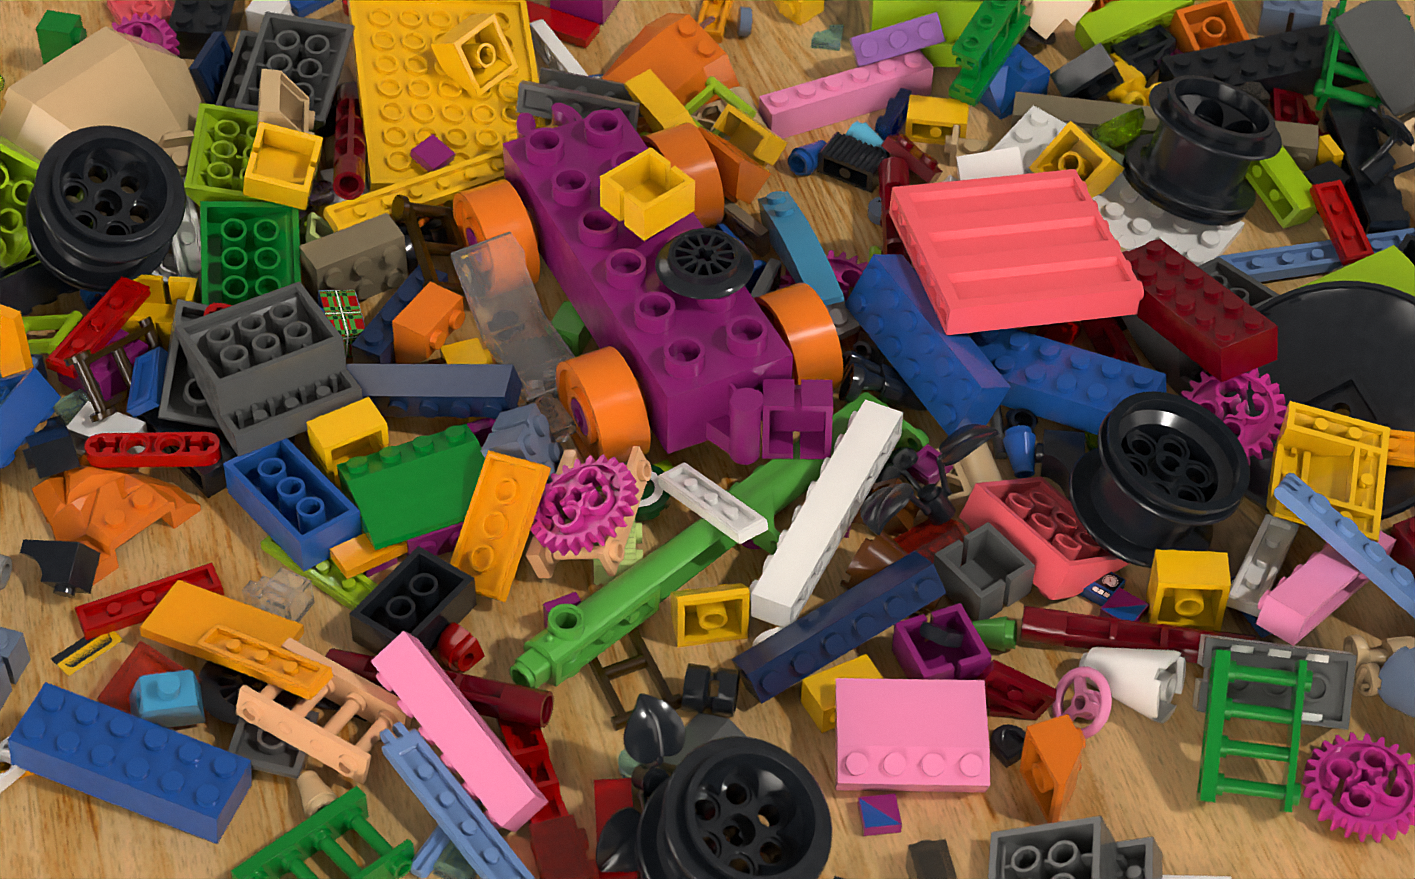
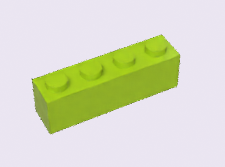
M1114 0L1107 3L1101 9L1085 13L1076 23L1074 37L1085 52L1101 42L1107 53L1110 54L1111 46L1159 24L1164 28L1169 27L1175 11L1193 6L1195 0Z
M1283 145L1276 156L1251 162L1245 177L1283 229L1308 222L1318 211L1309 192L1312 185Z

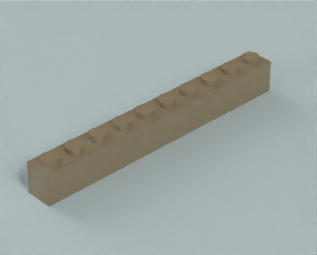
M1015 91L1011 129L1034 105L1066 124L1072 121L1084 129L1093 139L1107 147L1125 151V147L1131 139L1140 135L1154 134L1160 120L1150 106ZM1275 121V127L1281 136L1282 145L1301 171H1308L1314 168L1318 152V125Z

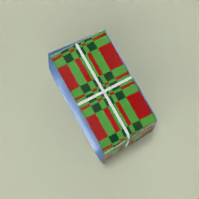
M319 290L318 305L324 309L327 318L343 337L345 358L353 357L351 344L366 328L355 290Z

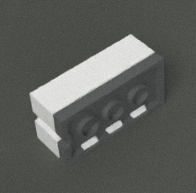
M1200 635L1197 663L1204 667L1203 678L1195 679L1192 706L1198 712H1206L1212 651L1218 649L1231 651V660L1237 661V665L1294 672L1296 661H1308L1307 670L1313 671V679L1310 693L1304 692L1301 724L1349 729L1357 655L1346 651ZM1235 680L1234 683L1228 682L1227 697L1232 698L1233 702L1290 709L1292 687L1243 680Z

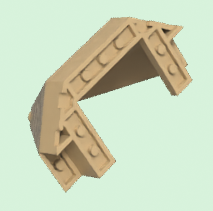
M105 26L8 87L3 98L7 103L0 115V135L42 160L49 148L63 136L90 126L108 125L130 129L148 137L159 145L162 135L171 130H192L194 134L199 103L202 102L185 60L159 44L150 43ZM89 177L95 183H103L97 177ZM121 187L126 193H135L130 187ZM66 196V199L72 203L80 202L74 196ZM195 203V207H196V211H197V215H198V219H199V223H200V206ZM100 211V214L106 216L105 212ZM130 216L137 223L144 222L138 216ZM171 247L168 254H172Z

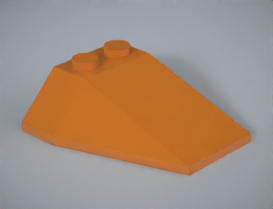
M666 13L646 25L601 78L625 83L651 69L683 106L688 104L706 88L705 83L711 76L728 89L740 87L727 53L690 14ZM715 94L705 104L721 100V98ZM637 124V129L642 128L646 124Z

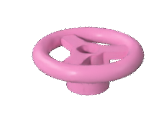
M1087 666L1074 668L1061 678L1055 688L1057 693L1056 701L1052 704V713L1054 718L1068 714L1072 721L1076 717L1093 720L1090 725L1081 729L1085 739L1097 734L1109 717L1112 704L1111 690L1106 678L1098 670ZM1086 678L1095 682L1099 692L1087 689ZM1074 682L1075 695L1072 698L1070 707L1063 712L1065 693Z

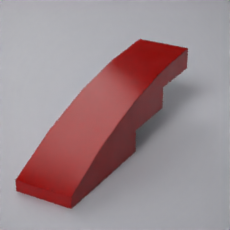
M496 718L503 745L549 801L528 820L534 838L571 830V819L560 793V784L550 761L549 748L541 728Z

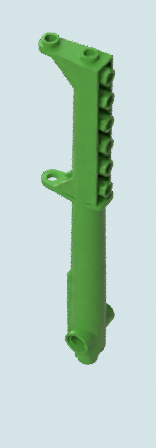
M867 391L861 394L854 402L846 403L841 410L833 415L831 457L834 453V446L840 434L845 435L848 430V422L852 412L859 411L865 400L888 406ZM903 419L902 435L894 448L910 447L917 453L929 444V438L922 429H915ZM800 438L793 444V459H772L767 464L758 466L752 475L742 482L733 484L729 491L725 490L767 519L768 530L751 538V540L754 541V544L772 555L777 550L776 542L778 543L781 535L774 528V516L806 492L812 481H818L820 470L825 460L800 459ZM700 518L578 605L560 604L553 607L548 614L547 627L525 642L523 647L524 653L516 658L515 664L510 667L509 672L512 680L517 685L538 688L545 682L557 687L567 678L575 676L583 666L659 610V603L669 597L671 592L678 590L735 546L737 542L705 519Z

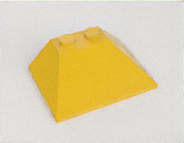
M1290 401L1273 451L1266 504L1272 516L1307 525L1274 496L1275 488L1286 474L1293 473L1316 493L1325 496L1331 506L1342 516L1354 521L1358 529L1371 541L1378 542L1390 428Z

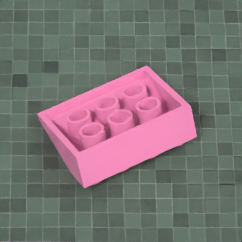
M835 679V790L980 793L987 791L990 786V747L984 680Z

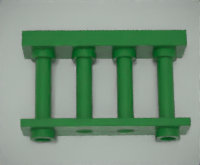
M1340 0L1336 8H1330L1327 15L1326 24L1330 25L1321 78L1317 80L1313 90V96L1317 97L1315 110L1321 111L1328 98L1365 108L1372 105L1377 109L1379 104H1383L1378 95L1372 97L1332 86L1334 74L1370 83L1361 68L1336 61L1338 49L1350 52L1332 23L1335 18L1345 13L1347 0ZM1406 15L1407 19H1408L1409 22H1410V17H1411V16Z
M1218 649L1212 651L1196 801L1215 802L1216 795L1222 796L1223 792L1278 799L1280 800V812H1292L1293 805H1299L1301 783H1295L1304 692L1310 693L1313 679V671L1307 670L1308 661H1296L1294 672L1237 665V661L1231 660V651ZM1235 680L1290 686L1292 687L1290 709L1233 702L1232 698L1227 697L1228 682L1234 683ZM1231 717L1288 724L1286 747L1229 740L1228 735H1223L1224 720L1230 721ZM1227 755L1284 762L1282 785L1227 778L1224 773H1218L1220 757L1226 758Z
M355 786L232 869L231 875L232 879H279L286 873L292 872L297 879H319L304 861L318 851H324L349 879H400L411 870L414 847L413 843L407 839L393 848L366 820L369 817L366 794L358 786ZM349 830H355L381 858L362 870L335 840Z

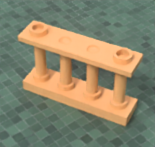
M633 446L628 463L625 464L636 479L635 485L639 489V493L635 495L639 501L638 504L630 506L634 515L623 518L627 526H617L614 529L617 534L615 538L609 535L604 537V546L600 544L593 545L591 552L582 547L577 556L571 550L565 556H562L558 550L551 553L547 547H542L533 534L526 557L538 578H551L556 563L560 560L599 559L609 577L616 575L619 563L624 558V548L646 483L650 480L652 473L651 464L646 460L640 446ZM577 449L564 450L556 471L557 475L563 473V465L568 466L569 469L573 468L576 459H579L584 464ZM598 491L605 502L607 497L603 491ZM561 509L560 513L566 520L565 524L571 523L563 509Z
M289 637L281 645V648L331 667L334 677L312 700L302 698L292 710L273 701L283 689L267 684L259 693L243 685L239 690L236 715L330 766L343 776L363 784L366 781L371 755L368 752L381 739L379 733L387 728L396 736L392 725L399 721L409 731L412 719L398 706L397 701L400 699L399 697ZM325 697L342 707L322 728L305 719V717ZM356 714L373 725L355 745H352L336 735Z

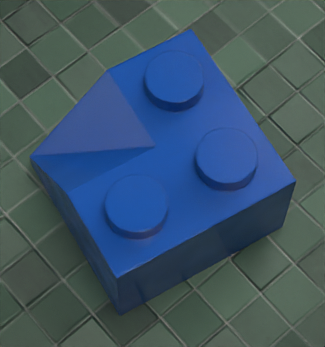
M1017 43L979 102L1000 120L1013 114L1015 91L1047 95L1050 70Z

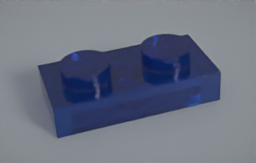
M900 88L895 98L889 99L884 116L880 115L878 117L875 132L883 141H885L887 136L898 134L905 123L909 97L912 95L911 90Z

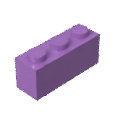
M935 12L852 37L849 41L856 66L861 67L943 43L945 38L938 13Z

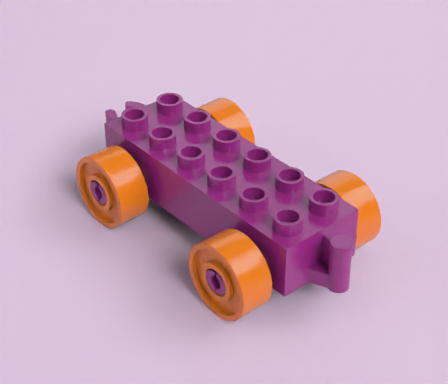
M555 103L551 107L552 125L557 127L537 129L533 116L530 113H521L516 123L517 139L503 143L505 179L456 193L453 199V217L478 285L485 287V296L487 298H493L536 284L540 278V253L600 347L598 350L562 361L557 365L556 387L561 411L571 439L583 461L586 462L589 455H592L595 461L601 455H605L608 461L615 457L619 463H626L629 460L633 446H640L644 456H646L650 450V428L667 454L709 440L729 453L730 458L738 464L747 465L757 461L760 455L761 421L764 406L763 379H794V385H801V379L832 380L833 391L841 385L843 378L841 346L832 318L820 296L808 284L800 282L755 298L743 286L740 290L725 297L694 299L677 294L660 280L655 268L656 257L660 249L668 241L686 231L710 228L720 224L724 215V194L718 167L708 143L694 125L683 123L640 137L620 108L597 110L582 119L581 115L573 107L563 103ZM651 147L671 162V168L676 166L695 180V211L644 241L624 225V220L618 221L600 206V176Z

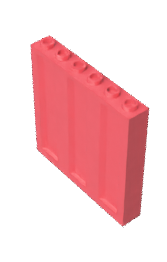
M1076 169L892 187L889 214L946 335L1137 314L1139 301L1144 296L1142 282L1137 280L1132 271L1130 261L1124 257L1119 241L1114 239L1107 220H1104L1101 216L1097 202L1092 200L1086 183L1081 180Z

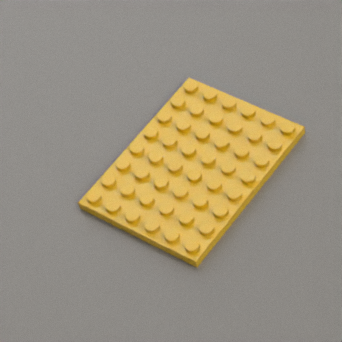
M347 0L349 21L351 25L355 26L352 46L360 114L363 120L362 129L366 139L369 191H375L429 173L410 157L412 148L432 134L455 153L454 160L445 167L503 148V143L517 139L516 123L518 116L521 114L516 112L519 82L525 80L539 83L526 0ZM494 13L518 68L480 97H474L443 72L431 44L470 15ZM533 116L536 129L546 127L545 118Z

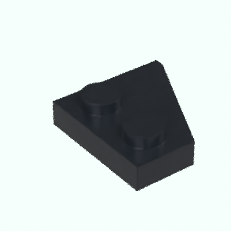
M1159 24L1112 45L1111 54H1116L1128 65L1135 67L1148 81L1160 68L1161 58L1170 56L1175 51L1176 39Z

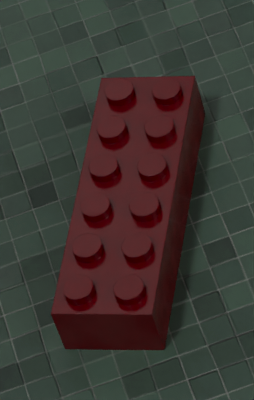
M1163 240L1149 241L1143 246L1122 252L1126 260L1130 261L1132 271L1137 280L1142 282L1144 289L1143 299L1139 301L1138 311L1135 315L1221 383L1278 360V325Z

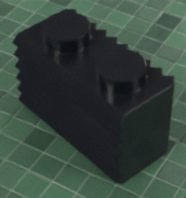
M838 131L818 153L817 172L873 193L876 187L879 186L878 166L881 161L890 157V153L880 147H873L872 144L868 145L866 142L862 143L861 140L857 141L856 138L850 135L840 134Z

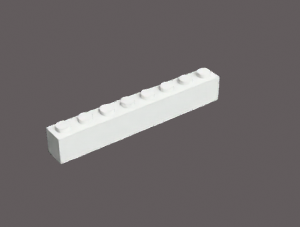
M868 400L863 402L859 411L852 412L848 422V430L845 435L840 434L834 446V453L831 458H825L818 481H812L809 485L805 503L803 506L798 505L792 517V525L789 530L784 529L782 531L775 554L767 556L763 565L762 576L759 580L755 579L749 588L752 617L782 628L789 626L797 620L902 435L903 412Z

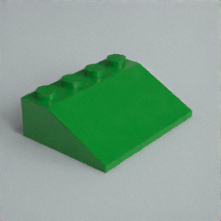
M200 201L201 304L224 303L235 305L296 282H301L299 209L274 202Z
M467 424L450 426L445 431L429 436H419L413 441L397 446H387L378 452L366 456H356L347 462L337 464L342 493L360 510L361 528L375 550L464 522L485 461L481 452V445Z

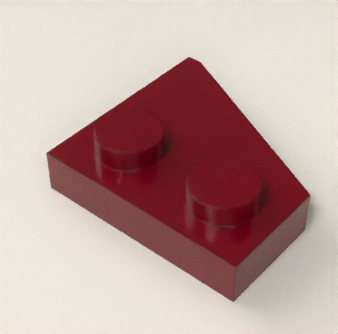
M1273 88L1269 100L1270 113L1275 121L1318 125L1319 117L1309 108V103L1302 94ZM1318 127V140L1320 136L1328 134L1331 136L1329 132L1323 133Z
M903 133L887 136L881 145L894 157L904 159L909 169L927 183L936 182L943 173L937 166L939 163L932 156L923 153Z
M995 659L975 679L984 680L986 709H990V716H1014L1018 719L1036 721L1056 701L1057 689Z

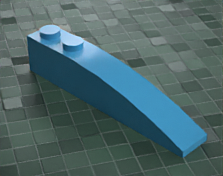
M774 191L767 194L766 197L759 198L761 222L769 230L770 244L796 284L803 282L812 287L820 296L825 306L843 302V292L825 252L806 217L788 191Z

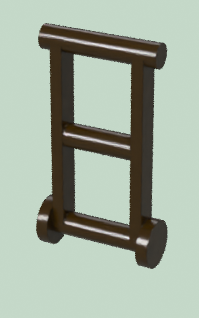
M397 195L392 203V216L395 220L404 221L425 279L423 288L429 282H432L463 297L483 298L485 296V287L478 285L453 217V201L448 200L443 206L412 203L406 195ZM416 216L440 218L450 244L425 242ZM430 255L455 257L464 284L439 281Z
M150 316L138 321L141 328L93 353L90 352V349H86L64 359L66 366L74 365L95 413L89 416L92 422H97L118 412L115 404L129 397L133 368L123 348L124 345L144 335L151 350L159 346L165 350ZM111 353L127 388L105 400L89 364Z
M637 627L627 634L639 655L602 667L598 657H595L588 663L615 716L611 717V723L615 731L625 728L633 710L625 712L609 680L646 668L662 697L661 700L674 710L682 708L681 695L679 693L672 695Z

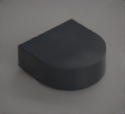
M923 621L919 631L922 637L951 648L961 647L965 635L953 628Z
M1011 724L997 727L992 733L990 743L993 755L1006 768L1021 759L1026 733L1020 727Z

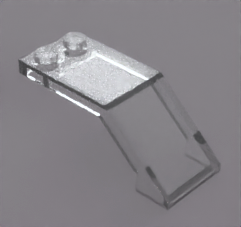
M509 231L452 252V262L481 338L498 364L514 365L523 384L520 396L524 402L529 405L557 395V365L575 356L544 314L525 263V251L516 238Z

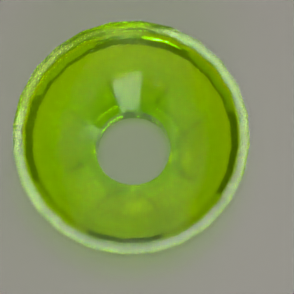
M1140 107L1126 112L1091 130V133L1095 140L1112 146V149L1126 144L1131 139L1141 136L1140 132L1146 119L1144 110Z

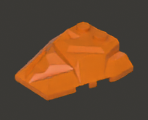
M86 452L78 457L80 467L51 475L32 488L33 495L46 522L50 524L56 541L80 542L101 553L93 585L119 568L115 549L149 525L162 518L175 529L201 511L200 504L178 486L128 467H94L87 461Z

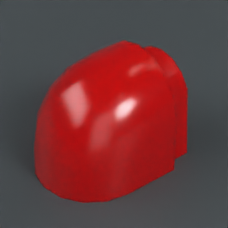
M451 622L439 636L437 642L439 658L452 671H468L485 657L477 638L455 622Z

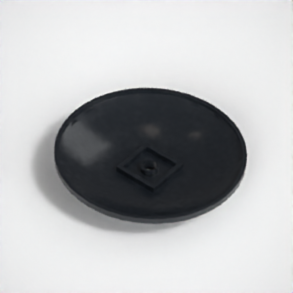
M1331 281L1307 285L1288 291L1256 308L1257 311L1278 325V360L1258 367L1259 378L1269 374L1271 384L1278 383L1279 394H1284L1286 404L1283 406H1288V403L1293 401L1330 412L1346 409L1350 412L1349 417L1389 427L1392 430L1415 432L1414 296L1376 283ZM1248 384L1247 402L1250 410L1249 416L1256 417L1263 412L1255 411L1252 399L1254 392L1251 389V385ZM1228 392L1224 397H1233L1239 393ZM1271 440L1273 443V447L1275 448L1276 441ZM1263 448L1261 450L1262 460L1257 459L1254 455L1250 456V480L1244 496L1252 503L1270 512L1266 504L1273 452ZM1386 465L1381 520L1390 518L1415 506V468Z

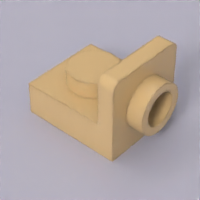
M954 125L952 136L946 135L944 153L950 154L949 166L957 167V156L987 152L989 141L959 138L960 125Z
M171 130L163 134L159 142V146L176 164L181 177H186L191 144L194 139L192 130Z

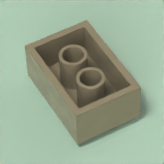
M388 213L299 246L305 289L317 305L319 290H355L359 302L398 287L408 278L405 236Z

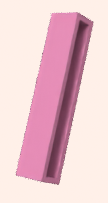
M916 50L759 96V113L769 130L782 139L908 102L910 95H931L934 67L920 50Z
M1380 531L1377 543L1390 556L1396 539ZM1326 542L1322 551L1319 553L1313 552L1306 564L1297 565L1289 578L1284 576L1273 591L1268 589L1262 595L1257 606L1261 612L1256 624L1294 646L1370 581V579Z
M403 631L371 660L379 671L376 674L378 681L388 691L394 690L400 699L397 701L400 709L411 719L415 717L421 724V727L418 729L419 733L432 746L436 744L443 752L440 756L441 761L453 773L459 772L465 780L461 784L463 789L475 801L481 800L487 808L484 811V815L497 829L503 827L516 832L549 802L418 638Z

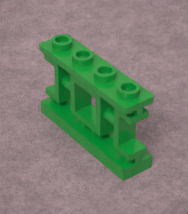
M1021 0L983 1L952 47V54L957 56L955 64L962 66V69L949 87L948 96L976 107L1030 25L1031 16L1024 14L1026 6L1021 5Z

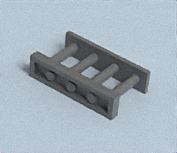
M544 67L540 69L539 83L525 80L519 82L517 113H530L532 116L552 119V105L563 103L573 107L584 119L591 112L597 110L620 108L635 130H637L638 117H643L639 110L640 103L633 101L624 83Z

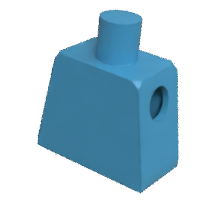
M193 670L138 677L129 695L131 715L165 728L205 723L201 687Z

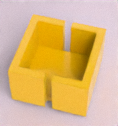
M729 103L713 125L714 128L731 137L729 139L730 143L765 169L768 164L772 166L775 164L788 144L787 141L747 113Z
M259 122L244 175L243 195L306 210L321 156L323 137Z
M650 147L600 176V206L618 221L624 220V225L645 241L695 211V180L678 167L673 166L671 168V162Z
M140 275L133 280L149 286L151 295L121 329L131 333L141 328L138 321L150 316L165 350H168L177 300L201 304L198 278L169 276L168 286L172 304H168L163 276ZM144 335L138 338L148 344Z
M369 397L306 422L309 443L312 446L310 447L312 463L339 490L342 489L337 464L347 462L356 456H366L378 452L389 444L387 422Z

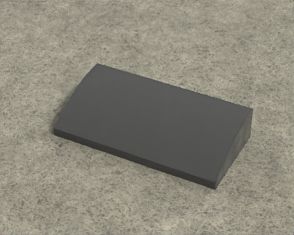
M1369 0L1335 18L1332 22L1383 105L1396 117L1415 111V30L1397 1Z

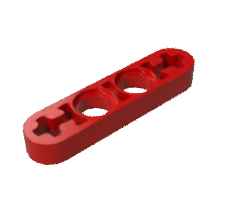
M211 432L100 433L89 437L84 445L87 461L90 465L98 468L211 466L217 463L222 456L220 439ZM174 445L180 447L177 452L171 454L162 452L167 446ZM134 446H142L145 448L141 453L138 454H130L127 452L130 448Z

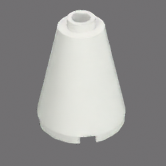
M1093 647L1089 652H1085L1082 655L1079 667L1087 666L1094 668L1106 678L1112 698L1159 723L1168 721L1174 713L1177 705L1170 703L1174 693L1181 695L1186 674L1185 658L1180 657L1182 653L1175 650ZM1086 678V683L1098 689L1093 680Z

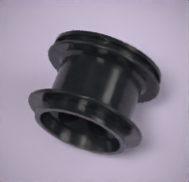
M1185 75L1176 77L1172 81L1157 84L1149 93V104L1160 121L1154 134L1140 135L1127 143L1124 151L1125 156L1121 164L1125 168L1122 173L1126 181L1138 194L1153 205L1185 220L1214 226H1226L1240 222L1256 201V191L1245 177L1251 162L1272 158L1280 152L1282 147V139L1275 127L1273 116L1263 104L1251 95L1216 79Z
M108 125L90 126L73 131L63 136L49 148L38 167L35 185L30 192L26 206V226L31 247L39 261L50 273L61 281L86 291L108 292L121 276L134 280L140 275H150L164 261L171 247L173 237L182 223L186 208V193L183 179L171 157L158 144L138 132ZM89 177H97L103 183H95ZM121 187H130L135 193H126ZM66 196H74L80 202L72 203L66 199ZM100 211L105 212L106 216L100 214ZM130 216H138L144 222L137 223Z
M1156 391L1141 392L1123 399L1106 415L1098 431V448L1088 451L1074 464L1069 476L1068 489L1070 501L1077 517L1097 544L1125 562L1152 568L1155 550H1208L1213 537V524L1227 519L1240 506L1249 485L1250 467L1246 453L1238 438L1221 419L1208 409L1175 394Z
M730 736L714 739L698 746L687 754L677 765L672 775L664 780L648 798L642 810L635 834L637 868L641 879H818L826 866L831 851V815L826 798L813 775L799 760L787 751L772 743L752 737ZM726 794H730L732 797H734L737 805L729 802L726 798ZM696 810H699L704 815L705 821L697 817ZM758 815L765 817L769 826L764 825ZM760 852L769 857L771 864L766 863L761 858Z

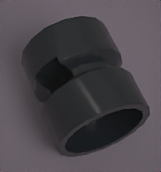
M689 663L683 686L682 710L703 713L706 708H709L713 715L734 717L739 692L740 670L720 667L716 672H712L707 665ZM712 684L719 685L718 697L710 696Z

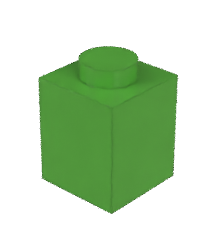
M564 300L548 326L549 349L577 357L582 354L592 335L571 302Z

